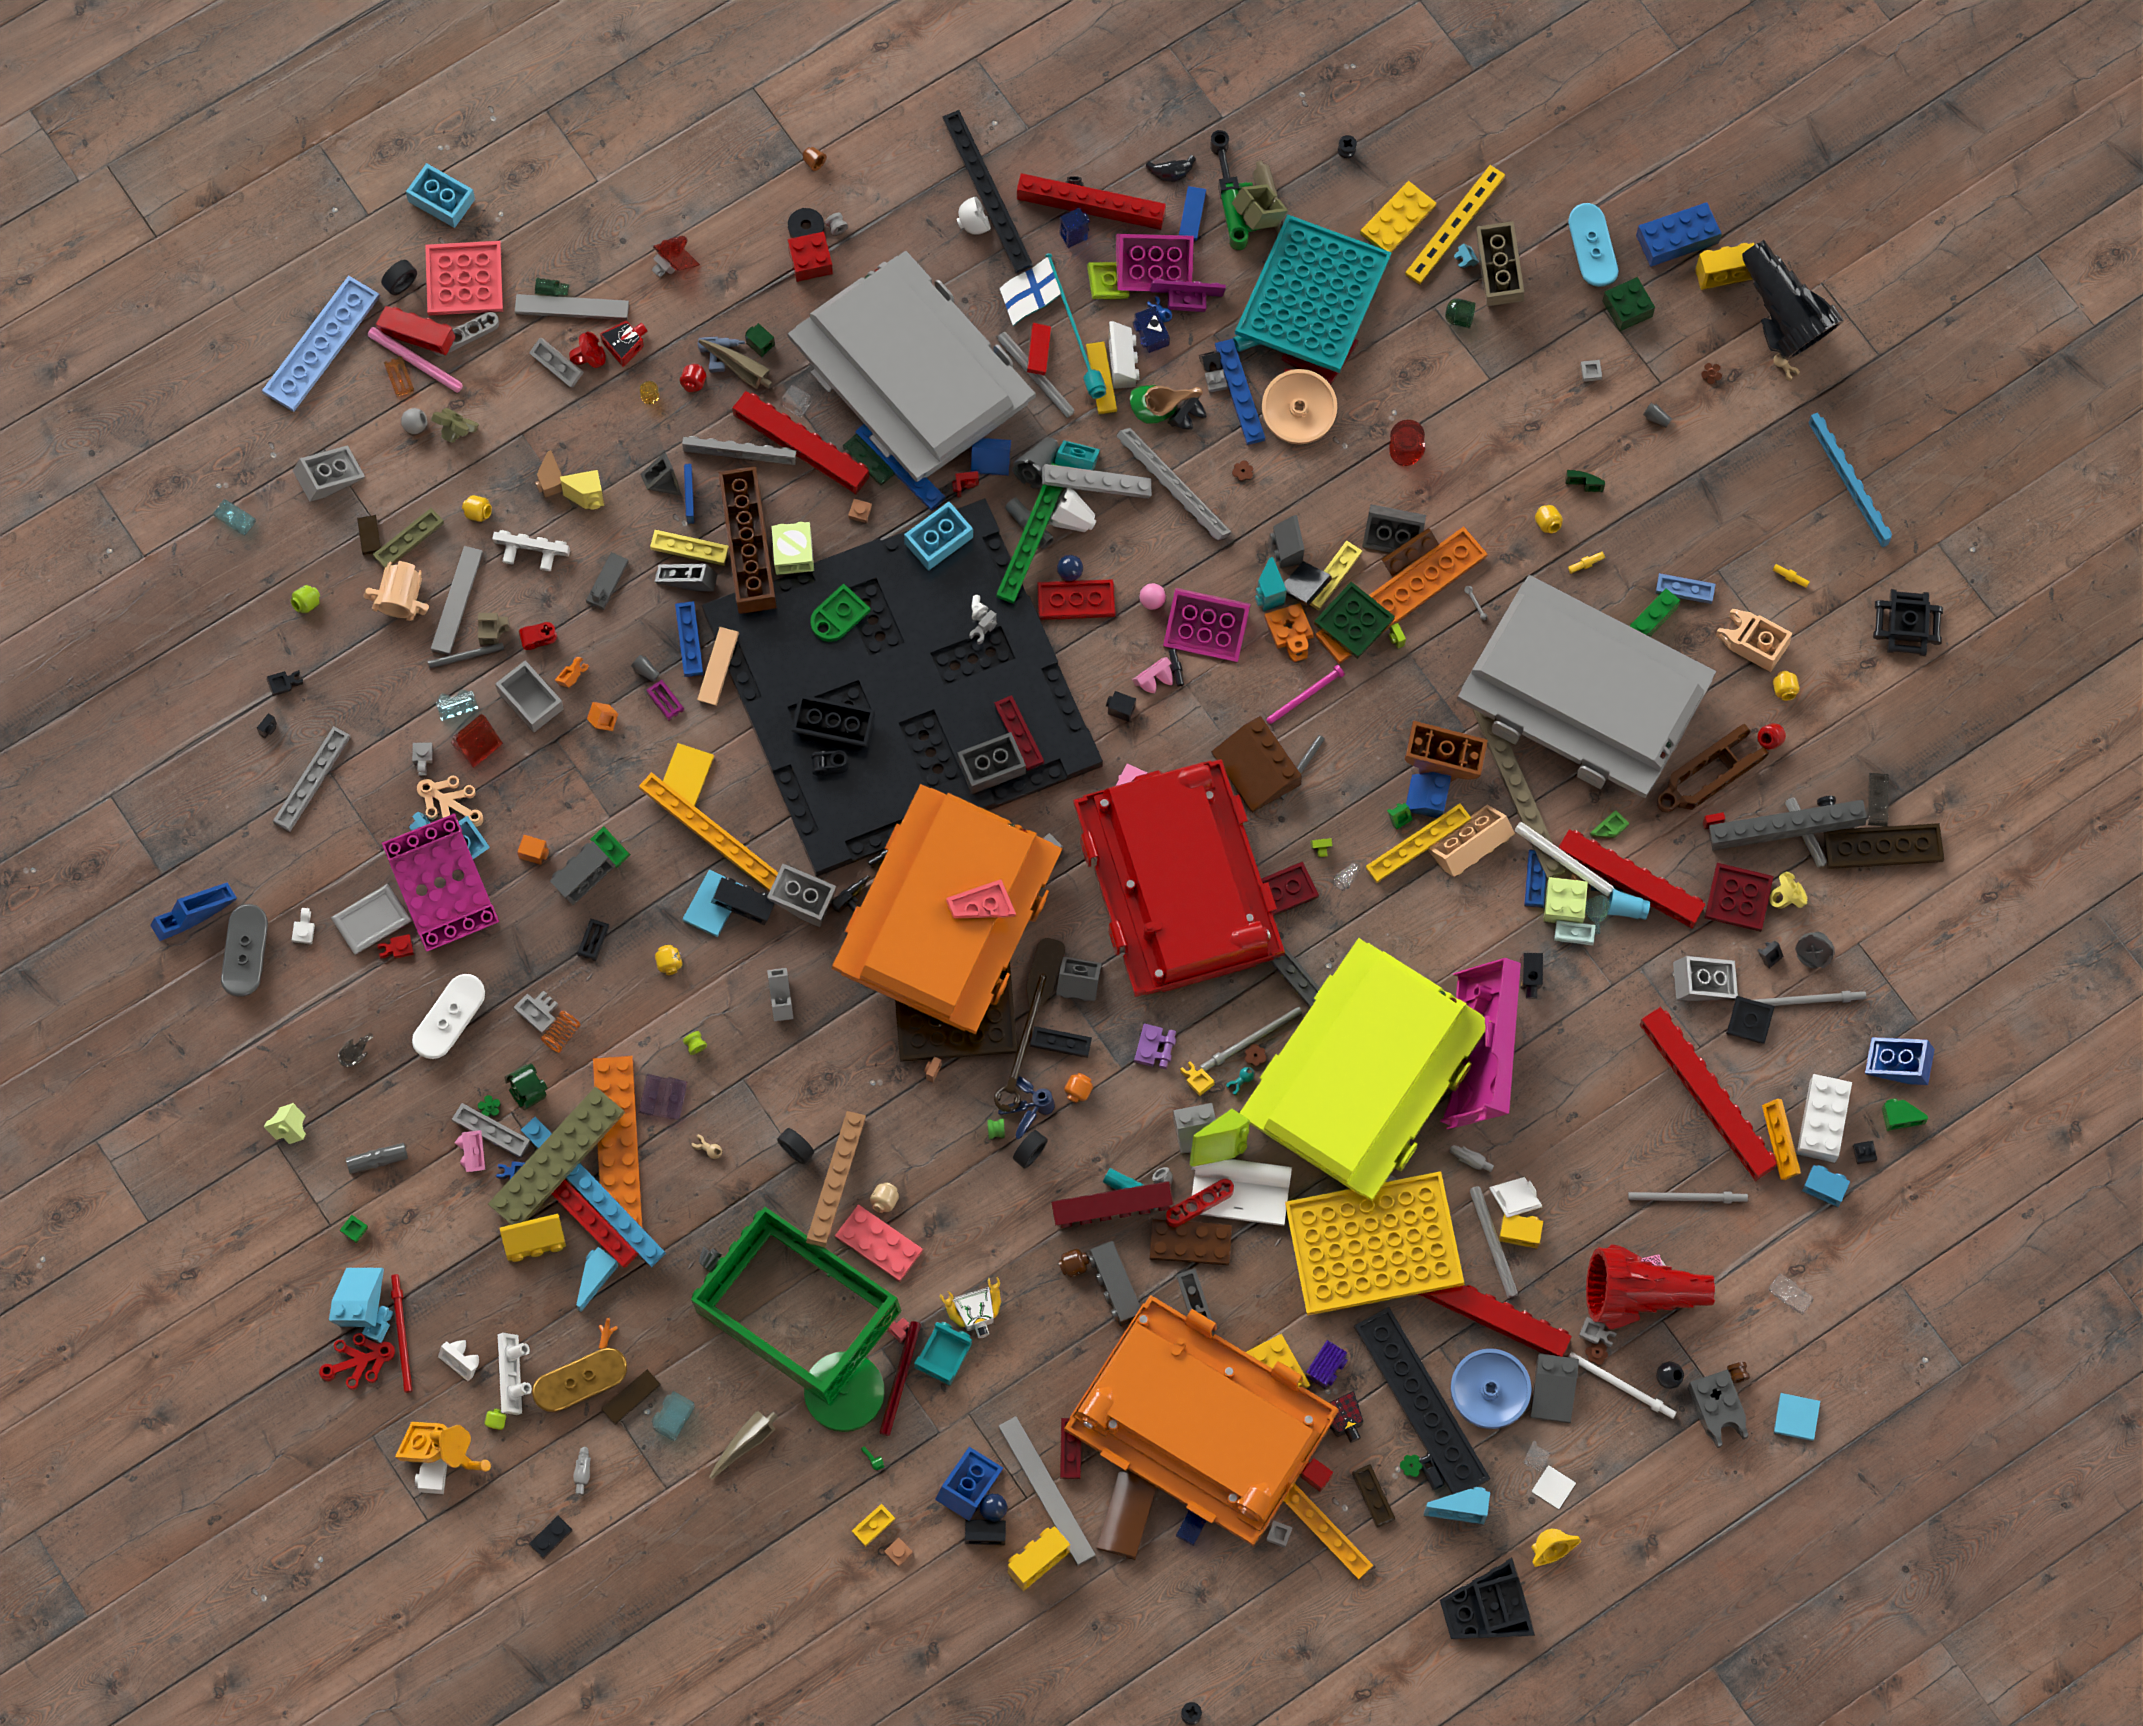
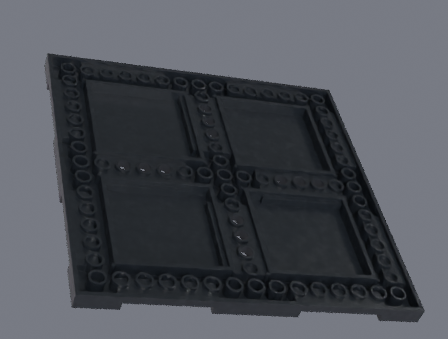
M986 498L956 509L973 528V538L929 571L906 546L904 534L909 531L907 530L884 540L878 538L814 562V571L793 573L773 581L777 606L775 609L739 614L735 593L702 605L704 615L715 640L720 627L739 632L728 671L816 877L883 851L896 824L901 825L920 784L946 795L950 793L989 811L1103 767L1100 753L1089 729L1083 721L1058 665V659L1023 584L1014 604L996 597L1010 564L1011 557L1000 535L999 527ZM842 584H845L862 601H869L871 603V612L837 641H823L816 637L811 629V616L814 610ZM974 595H979L980 603L988 607L987 613L990 610L996 613L997 624L992 631L988 630L986 632L984 641L980 645L977 644L980 636L975 635L972 639L969 638L970 632L980 622L979 620L975 621L972 619V600ZM875 617L878 619V623L871 625L868 623V619ZM826 625L818 627V631L822 633L829 629ZM877 634H884L886 638L883 641H877L875 636ZM988 649H993L996 654L993 657H988L985 652ZM970 656H976L978 661L972 664L967 659ZM958 663L961 667L958 670H952L950 665ZM802 694L874 709L875 720L868 748L791 732L799 695ZM1012 695L1044 759V764L1026 771L1024 775L972 794L957 761V752L1008 733L994 706V702ZM920 733H927L929 738L923 741L918 738V735ZM932 749L936 752V755L928 757L925 752ZM840 750L847 754L849 768L844 773L823 776L812 774L814 769L813 759H811L812 753ZM838 759L835 764L840 765L844 760ZM941 766L943 772L936 774L933 772V768Z

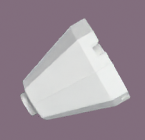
M1066 488L1062 492L1055 506V513H1052L1049 524L1052 526L1086 532L1088 529L1092 530L1096 523L1094 519L1095 513L1071 488Z

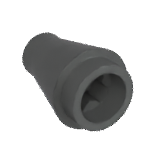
M1652 402L1643 413L1647 420L1667 427L1672 420L1657 404Z
M639 655L631 665L634 672L652 682L660 675L646 656Z

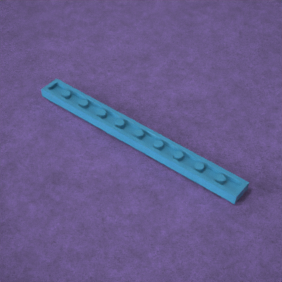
M536 1116L521 1129L537 1148L552 1134ZM580 1163L566 1177L651 1267L666 1254Z

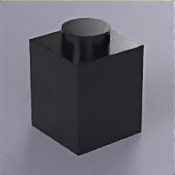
M1115 691L1113 697L1109 696L1106 703L1108 715L1129 722L1136 707V698Z

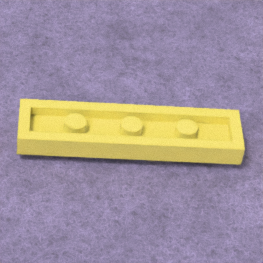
M655 530L650 549L725 566L729 546Z
M1348 541L1344 543L1324 570V572L1331 575L1332 580L1310 604L1318 611L1322 608L1362 554L1361 549Z

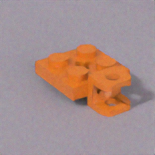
M1301 603L1264 614L1277 649L1286 646L1289 657L1294 662L1307 659V639L1313 638V632ZM1286 623L1293 624L1291 629L1284 627Z

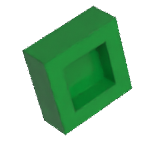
M351 1215L341 1227L340 1232L357 1243L368 1229V1226Z

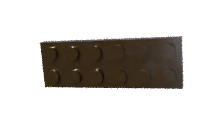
M1940 823L1851 828L1823 832L1828 869L1938 863L1944 861Z

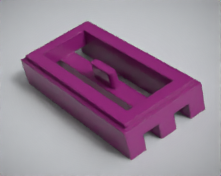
M662 679L646 690L668 721L673 716L676 717L679 712L682 713L684 711V707ZM659 686L663 688L666 694L676 705V709L673 708V706L669 703V701L666 699L663 693L659 690ZM653 690H655V692L658 694V696L661 698V700L665 703V705L668 707V709L671 711V713H668V711L665 709V707L662 705V703L658 700V698H657V697L655 696V694L652 692Z

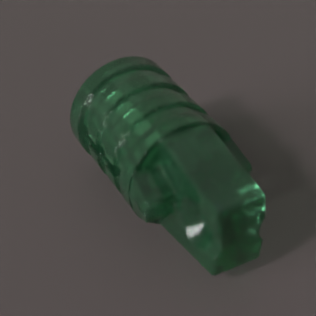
M536 278L535 294L558 297L559 295H568L569 284L560 283V280Z

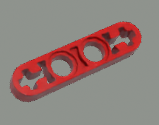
M1221 1179L1171 1207L1166 1212L1167 1224L1171 1227H1178L1227 1200L1234 1193L1233 1182L1229 1179ZM1223 1185L1225 1188L1229 1187L1228 1192L1225 1190L1221 1191ZM1210 1194L1214 1197V1200L1212 1202H1205L1203 1196ZM1190 1203L1195 1204L1197 1210L1190 1212L1186 1209V1206ZM1171 1214L1179 1215L1178 1220L1171 1219Z

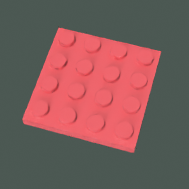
M500 241L425 245L428 316L503 312Z

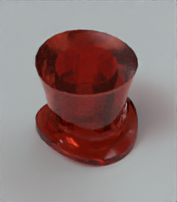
M1402 420L1395 424L1391 430L1389 453L1392 460L1398 465L1410 466L1415 464L1425 453V432L1417 421Z

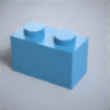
M1813 1165L1802 1191L1839 1207L1850 1181L1844 1175L1828 1172V1169L1823 1166Z

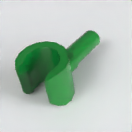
M865 1446L861 1448L869 1458L874 1470L885 1467L881 1456L874 1459Z

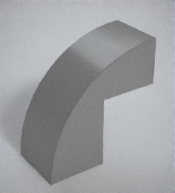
M787 968L767 970L774 1021L793 1019Z

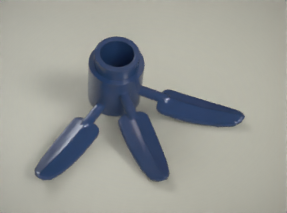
M1019 1075L1016 1086L1027 1094H1033L1034 1103L1027 1104V1101L1023 1100L1014 1111L1004 1112L998 1110V1114L1003 1115L1025 1111L1028 1107L1035 1106L1033 1111H1027L1016 1131L1017 1140L1022 1138L1035 1120L1037 1111L1040 1114L1048 1115L1055 1108L1053 1096L1048 1089L1042 1088L1035 1092L1033 1090L1034 1086ZM1013 1103L1008 1104L1009 1107L1014 1106Z

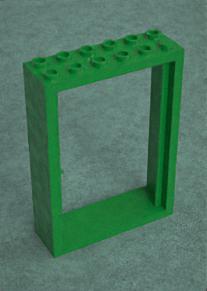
M764 1206L761 1211L759 1210L754 1215L753 1222L742 1230L738 1241H734L730 1245L726 1256L719 1259L715 1270L707 1274L704 1284L693 1292L691 1301L699 1315L829 1405L902 1310L897 1297L826 1248L806 1243V1234ZM771 1235L827 1273V1277H833L879 1309L823 1381L715 1307Z

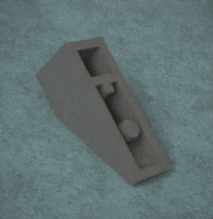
M659 564L654 582L693 591H714L718 574L707 564Z
M1196 1269L1176 1274L1188 1314L1193 1309L1212 1320Z

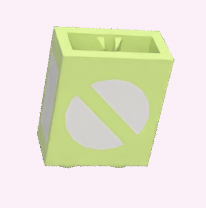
M810 522L772 526L776 575L814 571Z

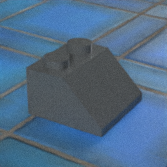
M1293 515L1273 526V533H1270L1271 544H1275L1276 547L1274 551L1275 562L1279 561L1280 568L1300 565L1303 562L1304 545L1298 517Z
M1063 957L1056 995H1061L1064 998H1080L1083 1001H1095L1102 963Z

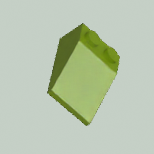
M1230 1109L1194 1134L1189 1165L1195 1167L1229 1160L1244 1153L1247 1148L1250 1120L1234 1109Z

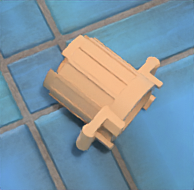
M399 561L398 565H392V562H389L384 569L380 589L367 588L364 598L374 601L373 611L377 612L378 610L392 617L407 618V621H412L415 614L425 615L429 605L416 601L422 581V571L419 570L418 573L414 570L415 565Z

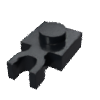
M285 671L267 676L266 680L272 695L276 696L291 691V685H302L303 679H294V677L300 675V671H295L287 676Z

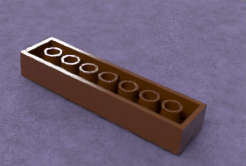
M756 466L720 471L718 473L738 612L741 614L775 609L777 606Z

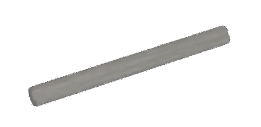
M1006 332L1001 333L998 336V341L1027 372V355ZM1028 373L1066 417L1074 414V408L1045 376Z
M1479 1186L1470 1189V1194L1508 1298L1516 1297L1518 1291L1481 1188Z

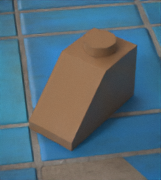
M551 450L547 452L537 473L538 481L535 482L539 493L543 492L545 498L563 491L560 480L562 475Z

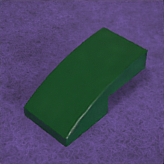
M1567 470L1565 484L1584 485V492L1604 491L1605 481L1601 478L1582 471Z

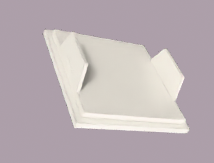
M1525 1177L1489 1187L1506 1217L1542 1208L1537 1198L1536 1189L1531 1181L1527 1182Z

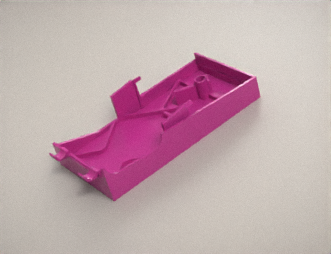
M1502 958L1453 973V975L1458 976L1456 998L1462 1000L1467 1006L1485 1017V1034L1469 1058H1464L1463 1064L1466 1066L1468 1062H1471V1069L1457 1090L1452 1091L1443 1119H1440V1122L1450 1125L1446 1129L1461 1127L1509 1114L1521 967L1519 962Z

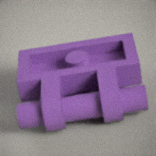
M1144 1024L1134 1062L1153 1067L1155 1060H1159V1067L1167 1069L1168 1062H1171L1172 1055H1170L1172 1046H1175L1176 1031L1169 1030L1167 1036H1162L1163 1028ZM1159 1043L1165 1044L1162 1053L1157 1052Z

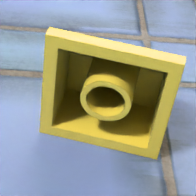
M598 470L560 477L563 496L584 509L594 510L604 506Z

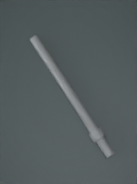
M1841 991V993L1755 999L1754 1001L1773 1006L1834 1001L1847 1003L1851 1002V1000L1866 999V992Z
M1300 1007L1293 1009L1222 1053H1216L1212 1056V1059L1200 1065V1068L1207 1071L1215 1065H1221L1225 1062V1059L1302 1014V1010Z
M1628 1192V1200L1723 1201V1203L1731 1204L1732 1202H1747L1748 1194H1732V1192H1723V1194Z

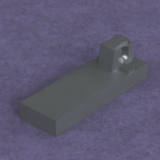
M610 553L586 599V603L602 610L605 609L629 563L628 559L615 553Z

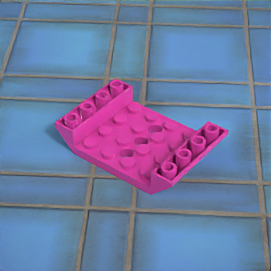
M455 813L382 843L390 867L426 952L499 922L463 837ZM457 869L461 870L464 874L461 881H456L452 877L453 872ZM437 877L444 878L446 883L443 888H437L434 885ZM420 884L427 887V893L424 896L416 893V888Z

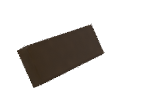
M647 1369L602 1408V1411L616 1425L661 1384Z
M1371 1464L1352 1471V1475L1376 1528L1394 1521L1395 1516Z

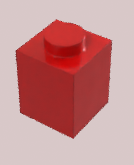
M1313 1458L1311 1462L1308 1461L1301 1478L1321 1492L1332 1478L1333 1471Z

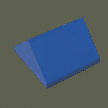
M982 438L973 444L971 472L978 471V474L1009 476L1011 440Z

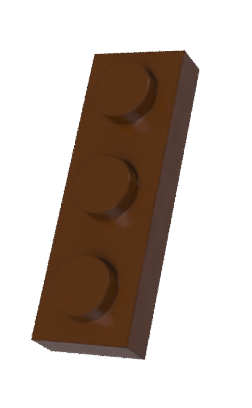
M1427 528L1381 560L1389 574L1393 576L1437 547L1439 543L1432 531Z

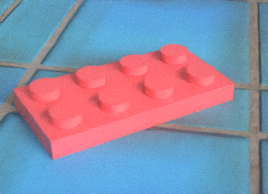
M859 1204L835 1235L836 1239L898 1282L903 1279L923 1252L921 1247Z

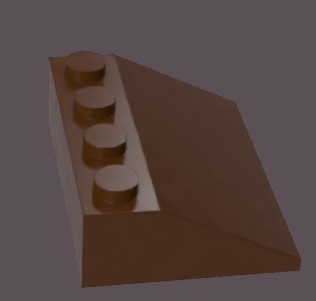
M1261 716L1243 725L1211 751L1216 760L1222 759L1227 777L1252 813L1301 785L1302 775Z

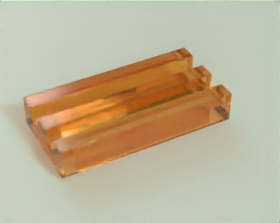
M402 356L398 357L397 360L391 359V362H384L396 397L413 392L414 388ZM398 364L401 365L402 371L409 386V388L407 389L405 388L399 369L397 367ZM392 366L394 367L395 373L402 389L401 391H398L397 385L390 370V367Z

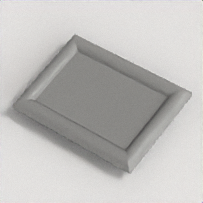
M388 884L331 917L354 955L412 921Z

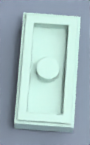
M1556 921L1554 941L1585 945L1594 944L1595 925Z

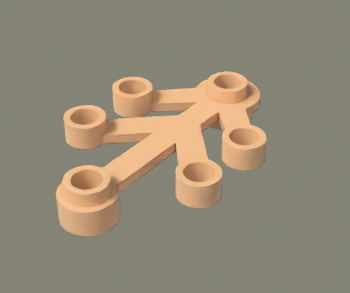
M450 776L448 780L436 783L430 779H424L418 783L417 792L421 797L425 798L426 816L428 819L433 820L438 816L437 809L433 804V798L440 802L443 818L450 815V807L465 817L468 816L475 827L483 823V815L479 810L471 811L455 801L461 798H473L476 794L473 786L467 785L464 790L443 794L438 790L449 787L455 789L459 786L458 777ZM456 780L457 783L452 785L450 784V781ZM429 786L430 788L429 790H423V787ZM469 789L473 790L471 794H467L466 791ZM430 811H435V814L432 816L428 813ZM476 814L478 818L472 819V815Z

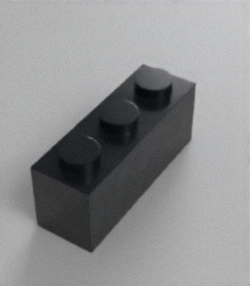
M722 877L711 900L712 904L762 925H765L775 904L767 899V893L762 892L760 894L754 891L753 887L739 885L734 879L729 877Z

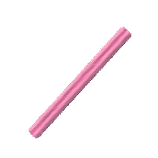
M375 327L369 330L368 336L451 390L458 393L462 389L463 385L460 381Z

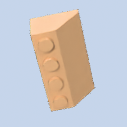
M1486 805L1470 816L1472 818L1470 822L1429 848L1428 851L1445 872L1453 877L1460 875L1466 868L1477 863L1480 858L1491 853L1497 846L1507 842L1515 834L1506 815Z

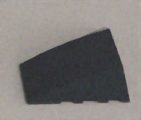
M1512 1557L1481 1577H1477L1469 1584L1440 1599L1451 1639L1535 1636L1531 1616Z

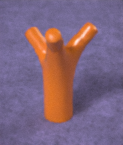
M606 1318L604 1328L602 1325H599L601 1331L599 1349L607 1348L611 1334L618 1329L617 1326L609 1329V1318Z

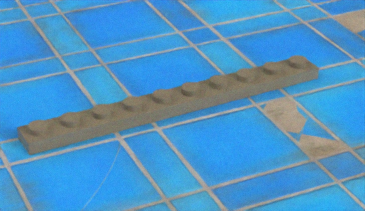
M1473 709L1484 738L1488 740L1487 745L1521 822L1553 844L1509 742L1492 733V725L1497 718L1493 720ZM1531 843L1541 868L1545 872L1546 880L1549 877L1553 878L1565 873L1562 864Z

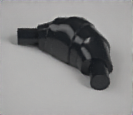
M1190 155L1187 160H1171L1156 165L1148 161L1145 167L1161 180L1175 182L1186 177L1193 168L1192 164L1196 161V158Z

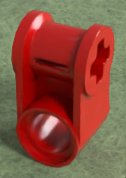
M550 622L525 626L518 631L524 650H532L540 646L552 644L557 639L555 627Z

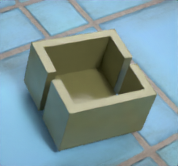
M1268 184L1242 187L1232 202L1236 211L1244 216V220L1252 230L1277 227L1288 212L1279 199H1276L1270 207L1277 196Z

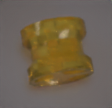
M646 381L640 386V396L644 403L654 404L659 399V390L656 383Z

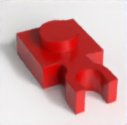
M410 934L390 938L391 944H377L378 949H386L384 953L379 954L380 958H386L390 954H393L395 959L414 955Z

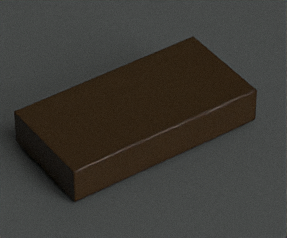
M376 515L357 518L362 554L366 555L377 552L381 548Z

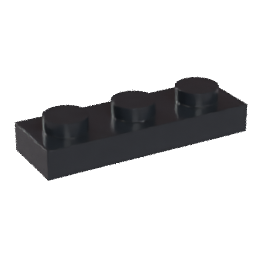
M1034 1026L1030 1047L1088 1058L1092 1037Z

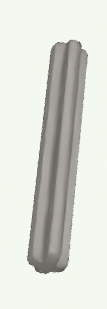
M1794 797L1785 802L1789 812L1801 810ZM1814 834L1803 835L1802 838L1817 867L1825 866L1827 859Z

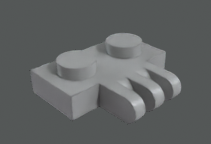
M544 991L535 1000L526 994L514 1006V1010L542 1035L552 1026L551 1024H554L556 1019L550 1013L558 1006L556 1001L549 1006L553 1000L550 996L543 1001L547 995Z

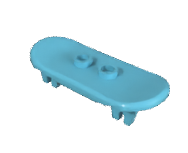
M1590 203L1577 205L1571 211L1568 223L1582 277L1588 284L1603 287L1610 285L1617 279L1619 270L1605 216L1596 205Z

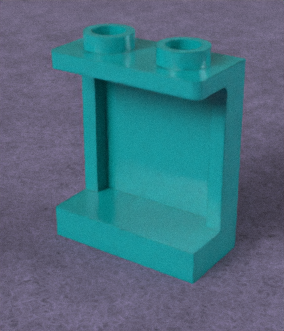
M936 1322L935 1328L920 1357L918 1356L914 1363V1368L950 1386L972 1346V1339L966 1332H957L952 1329L951 1325L945 1322Z

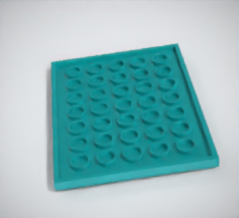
M1287 214L1236 327L1235 335L1340 373L1392 252Z

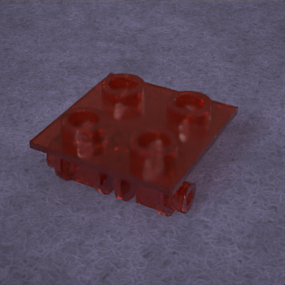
M683 235L678 238L674 237L669 240H663L661 244L653 246L658 254L665 258L671 267L677 271L700 265L684 249L688 239Z

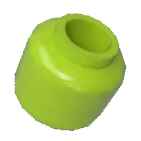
M304 585L292 593L291 605L297 612L308 613L319 605L320 594L315 587L312 588L309 585Z

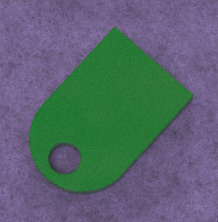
M842 584L814 610L811 616V629L815 636L823 641H837L871 612V608L845 584ZM826 625L829 629L822 633L818 631V627Z

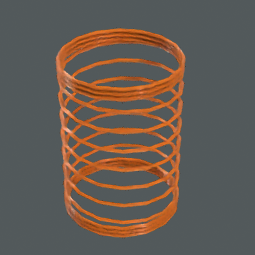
M565 1011L560 1012L561 1020L567 1025L571 1024L576 1029L581 1026L580 1022ZM564 1014L570 1017L572 1020H574L577 1024L573 1023L570 1019L564 1016ZM572 1028L571 1030H573L574 1033H571L570 1031L568 1032V1033L571 1034V1037H572V1034H575V1031H576V1030H574L573 1028ZM544 1034L541 1037L543 1043L560 1053L563 1047L553 1041L554 1037L550 1039L545 1036L547 1034ZM560 1037L561 1039H564L566 1041V1043H563L562 1041L560 1043H562L563 1045L567 1044V1041L569 1040H566L564 1037ZM547 1041H549L550 1043H552V1044H553L554 1046H556L558 1049H556V1048H554L553 1046H551Z

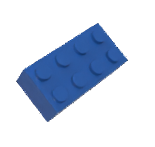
M1706 202L1638 226L1636 237L1651 267L1719 244L1722 233Z

